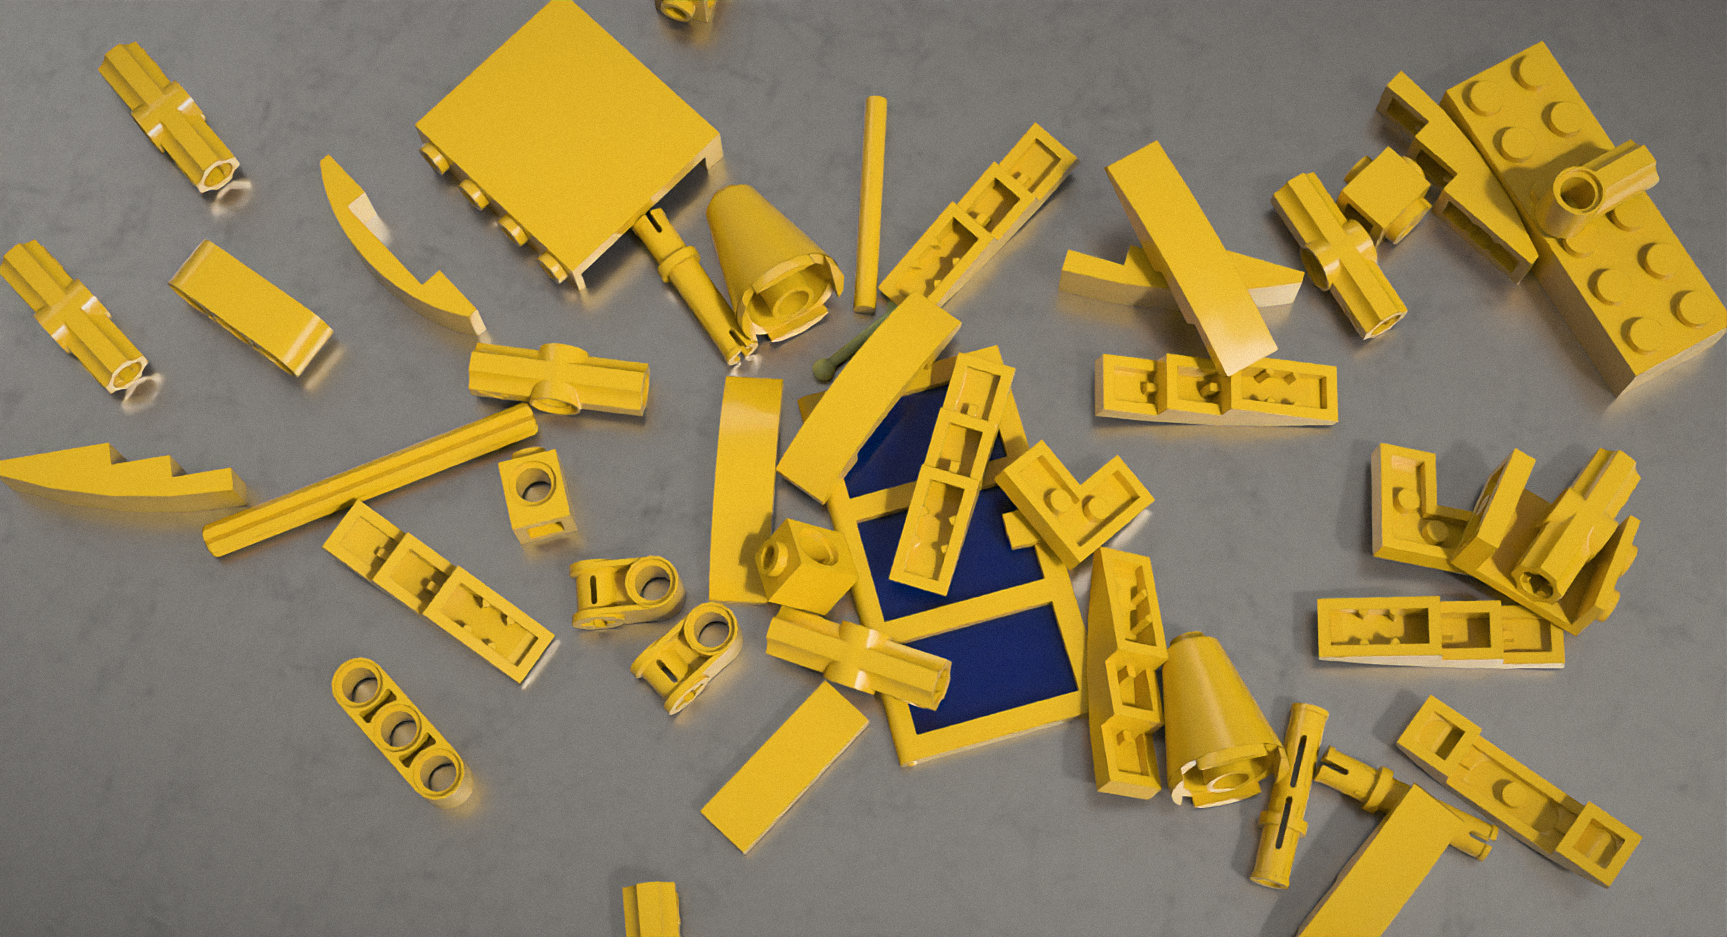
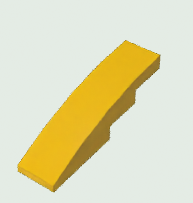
M1401 70L1386 85L1376 110L1412 139V143L1405 156L1415 161L1422 169L1425 179L1441 192L1431 211L1518 285L1530 271L1539 255L1514 204L1482 155L1437 103Z
M1035 122L999 164L994 161L957 204L952 201L877 288L897 306L911 293L917 291L941 308L1041 207L1080 163L1079 159Z
M1157 140L1152 141L1103 167L1154 272L1163 273L1187 324H1195L1219 375L1229 377L1278 350L1222 242Z
M1130 245L1124 265L1068 249L1061 270L1058 291L1115 304L1180 310L1163 273L1154 272L1143 248ZM1226 250L1257 308L1294 302L1305 272Z
M958 353L943 408L940 407L924 464L921 465L890 572V580L947 596L997 437L1016 368L965 353Z
M1166 353L1159 360L1102 354L1095 360V416L1205 425H1334L1338 422L1337 366L1264 357L1229 377H1222L1219 375L1212 359Z
M109 442L0 460V480L12 490L71 505L124 512H196L248 506L246 484L231 467L186 475V471L171 455L127 462Z
M359 499L321 548L422 620L518 684L523 681L555 636L459 565L457 567L409 532L407 534Z
M1101 546L1094 552L1087 648L1089 727L1097 792L1149 800L1162 789L1152 734L1165 724L1156 670L1169 659L1150 557Z
M1440 596L1317 599L1319 660L1380 665L1497 669L1564 668L1565 665L1563 629L1523 605L1501 606V600L1440 602Z
M1413 782L1337 874V881L1298 927V934L1295 937H1380L1435 865L1464 824V820L1417 783Z

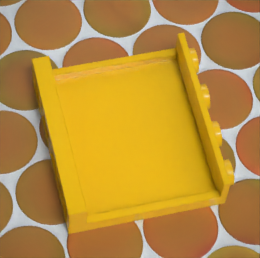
M551 0L415 124V128L423 143L419 152L426 162L441 175L449 170L461 182L457 186L459 191L476 209L481 211L487 206L500 218L496 223L511 242L518 247H521L526 242L540 255L536 261L553 281L561 284L566 279L579 292L586 287L582 273L631 228L637 220L649 211L698 163L708 171L723 157L720 133L572 0Z

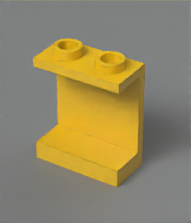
M1515 448L1488 476L1450 563L1567 632L1577 636L1594 620L1600 623L1604 622L1616 607L1620 598V592L1614 588L1618 578L1626 573L1637 555L1638 547L1633 545L1632 542L1641 520L1632 515L1628 516L1616 528L1613 535L1596 556L1586 565H1583L1563 597L1554 605L1540 601L1532 602L1516 590L1517 583L1511 572L1516 567L1515 564L1526 552V548L1539 533V530L1535 528L1536 524L1551 503L1524 488L1536 459Z

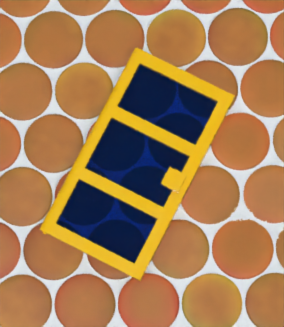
M998 345L965 353L1003 364ZM957 356L934 361L928 370L925 368L921 370L857 453L858 461L826 501L833 530L844 533L859 579L853 584L850 591L860 625L893 637V642L952 662L950 683L945 697L939 703L936 711L928 708L923 709L880 693L900 767H912L929 760L1089 717L1087 685L1088 636L1067 568L994 480L1001 471L1030 449L1011 389L947 596L889 579L921 465L924 464L940 407L943 408ZM827 390L806 395L797 400L803 424Z

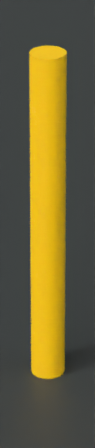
M869 96L865 99L853 310L861 314H871L876 311L887 99L882 96Z

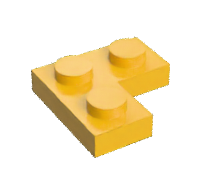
M1040 440L994 478L1070 571L1155 501L1153 496L1118 455L1080 485L1043 440Z
M1380 442L1371 453L1373 557L1470 575L1451 564L1450 561L1472 511L1437 505L1436 454Z

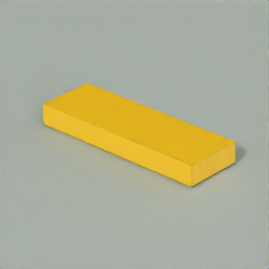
M825 680L700 810L701 815L745 856L869 725V720Z

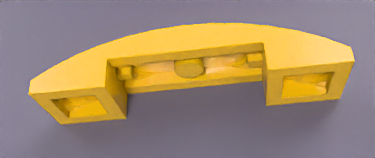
M329 154L320 160L322 180L332 210L355 252L373 276L393 296L423 317L461 333L477 337L483 333L486 327L478 310L440 270L421 285L364 225L376 215L365 191Z
M917 291L911 293L873 332L831 384L794 437L777 465L776 472L824 505L858 461L857 453L921 370L923 368L926 370L930 368L961 328L962 322Z
M726 376L714 483L709 602L768 606L769 604L754 555L759 551L763 543L772 536L784 379Z
M1430 694L1395 745L1432 778L1488 820L1552 861L1608 889L1643 837L1592 802L1588 801L1584 806L1481 737L1482 728Z

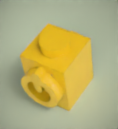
M1388 146L1374 160L1366 155L1353 166L1343 180L1348 185L1341 190L1336 205L1347 221L1353 219L1363 226L1375 248L1386 238L1393 244H1397L1431 209L1432 205L1424 199L1431 183L1425 179L1422 169L1415 161L1406 156H1399Z

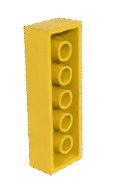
M1543 40L1445 91L1439 106L1482 155L1514 204L1539 255L1531 268L1532 272L1616 399L1713 347L1727 332L1726 308L1646 191L1591 221L1578 235L1568 239L1553 237L1539 226L1535 208L1539 199L1555 177L1566 168L1572 166L1581 167L1615 148ZM1561 196L1562 200L1569 207L1579 209L1572 199Z

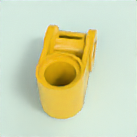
M649 555L646 557L617 560L589 559L569 565V577L576 582L577 612L572 614V626L575 628L598 630L614 628L622 624L664 621L678 614L685 604L686 590L684 583L670 561L661 556ZM664 577L670 580L669 590L660 599L646 600L642 598V590L651 579Z
M716 602L702 603L693 608L666 635L649 645L632 663L630 672L635 678L643 677L665 701L664 710L669 715H673L691 703L702 692L708 682L737 657L744 641L742 629L732 611L725 605ZM710 622H724L729 626L728 637L719 646L706 647L699 643L701 630ZM663 667H666L678 680L676 683L672 682L661 670Z

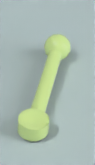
M890 300L884 315L828 359H818L812 368L815 377L824 381L831 379L835 373V367L857 351L898 306Z

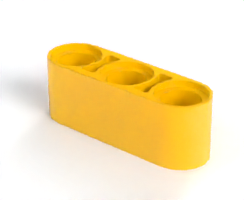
M203 239L167 283L176 294L195 309L295 378L301 375L334 334L333 330L308 308L207 239Z
M359 657L349 659L341 664L335 671L331 682L332 694L337 703L425 800L433 806L442 809L456 808L463 804L472 794L474 787V775L468 763L377 663L371 659ZM364 678H376L378 687L374 696L366 702H353L352 692L355 685ZM402 721H415L417 731L413 740L405 746H391L390 736L394 727ZM442 764L455 765L456 777L452 785L444 791L436 792L430 790L429 777L432 771Z

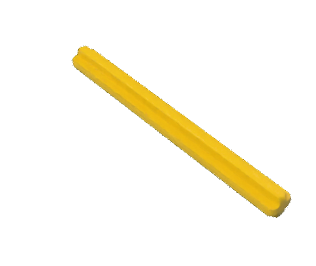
M520 403L206 524L202 528L205 545L214 557L223 556L352 506L358 499L361 502L533 436L538 432L537 421L528 403Z

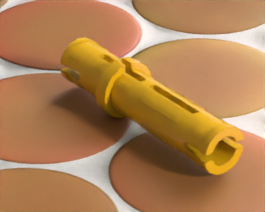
M662 208L650 211V215L654 219L651 222L646 215H643L633 225L632 230L636 236H639L659 264L658 274L665 283L671 282L723 354L729 366L740 362L738 357L740 352L744 358H747L757 349L759 344L757 341L750 340L738 325L734 311L699 264L701 259L699 252L694 246H687L667 219Z
M1297 702L1291 704L1290 719L1283 742L1291 768L1281 781L1276 783L1274 780L1267 811L1260 812L1258 826L1263 830L1250 880L1259 885L1280 890H1287L1289 888V877L1299 838H1304L1307 834L1308 823L1303 819L1312 780L1316 771L1325 722L1329 716L1327 710L1307 703ZM1302 743L1304 748L1295 787H1291L1290 781L1298 747ZM1285 804H1289L1290 808L1280 849H1277L1275 845Z
M1332 745L1327 747L1320 761L1341 770L1343 774L1322 765L1321 767L1317 766L1313 781L1321 782L1361 801V809L1372 814L1377 810L1388 814L1411 786L1393 778V770L1383 765L1377 770L1336 750ZM1437 799L1464 820V824L1449 845L1483 862L1490 853L1492 846L1471 837L1469 833L1487 842L1489 839L1495 841L1499 827Z

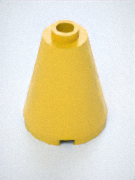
M731 184L722 187L713 195L711 202L707 206L705 216L737 323L750 340L758 341L756 334H767L772 342L783 341L804 332L819 322L829 312L824 303L833 291L839 298L844 289V275L836 261L752 186L747 184Z
M1199 631L1183 633L1172 639L1170 647L1167 648L1169 659L1162 665L1167 785L1174 803L1181 805L1182 796L1192 797L1194 807L1198 808L1230 804L1261 793L1258 781L1272 773L1276 783L1285 778L1291 768L1287 752L1220 641L1215 637L1205 636L1203 632Z

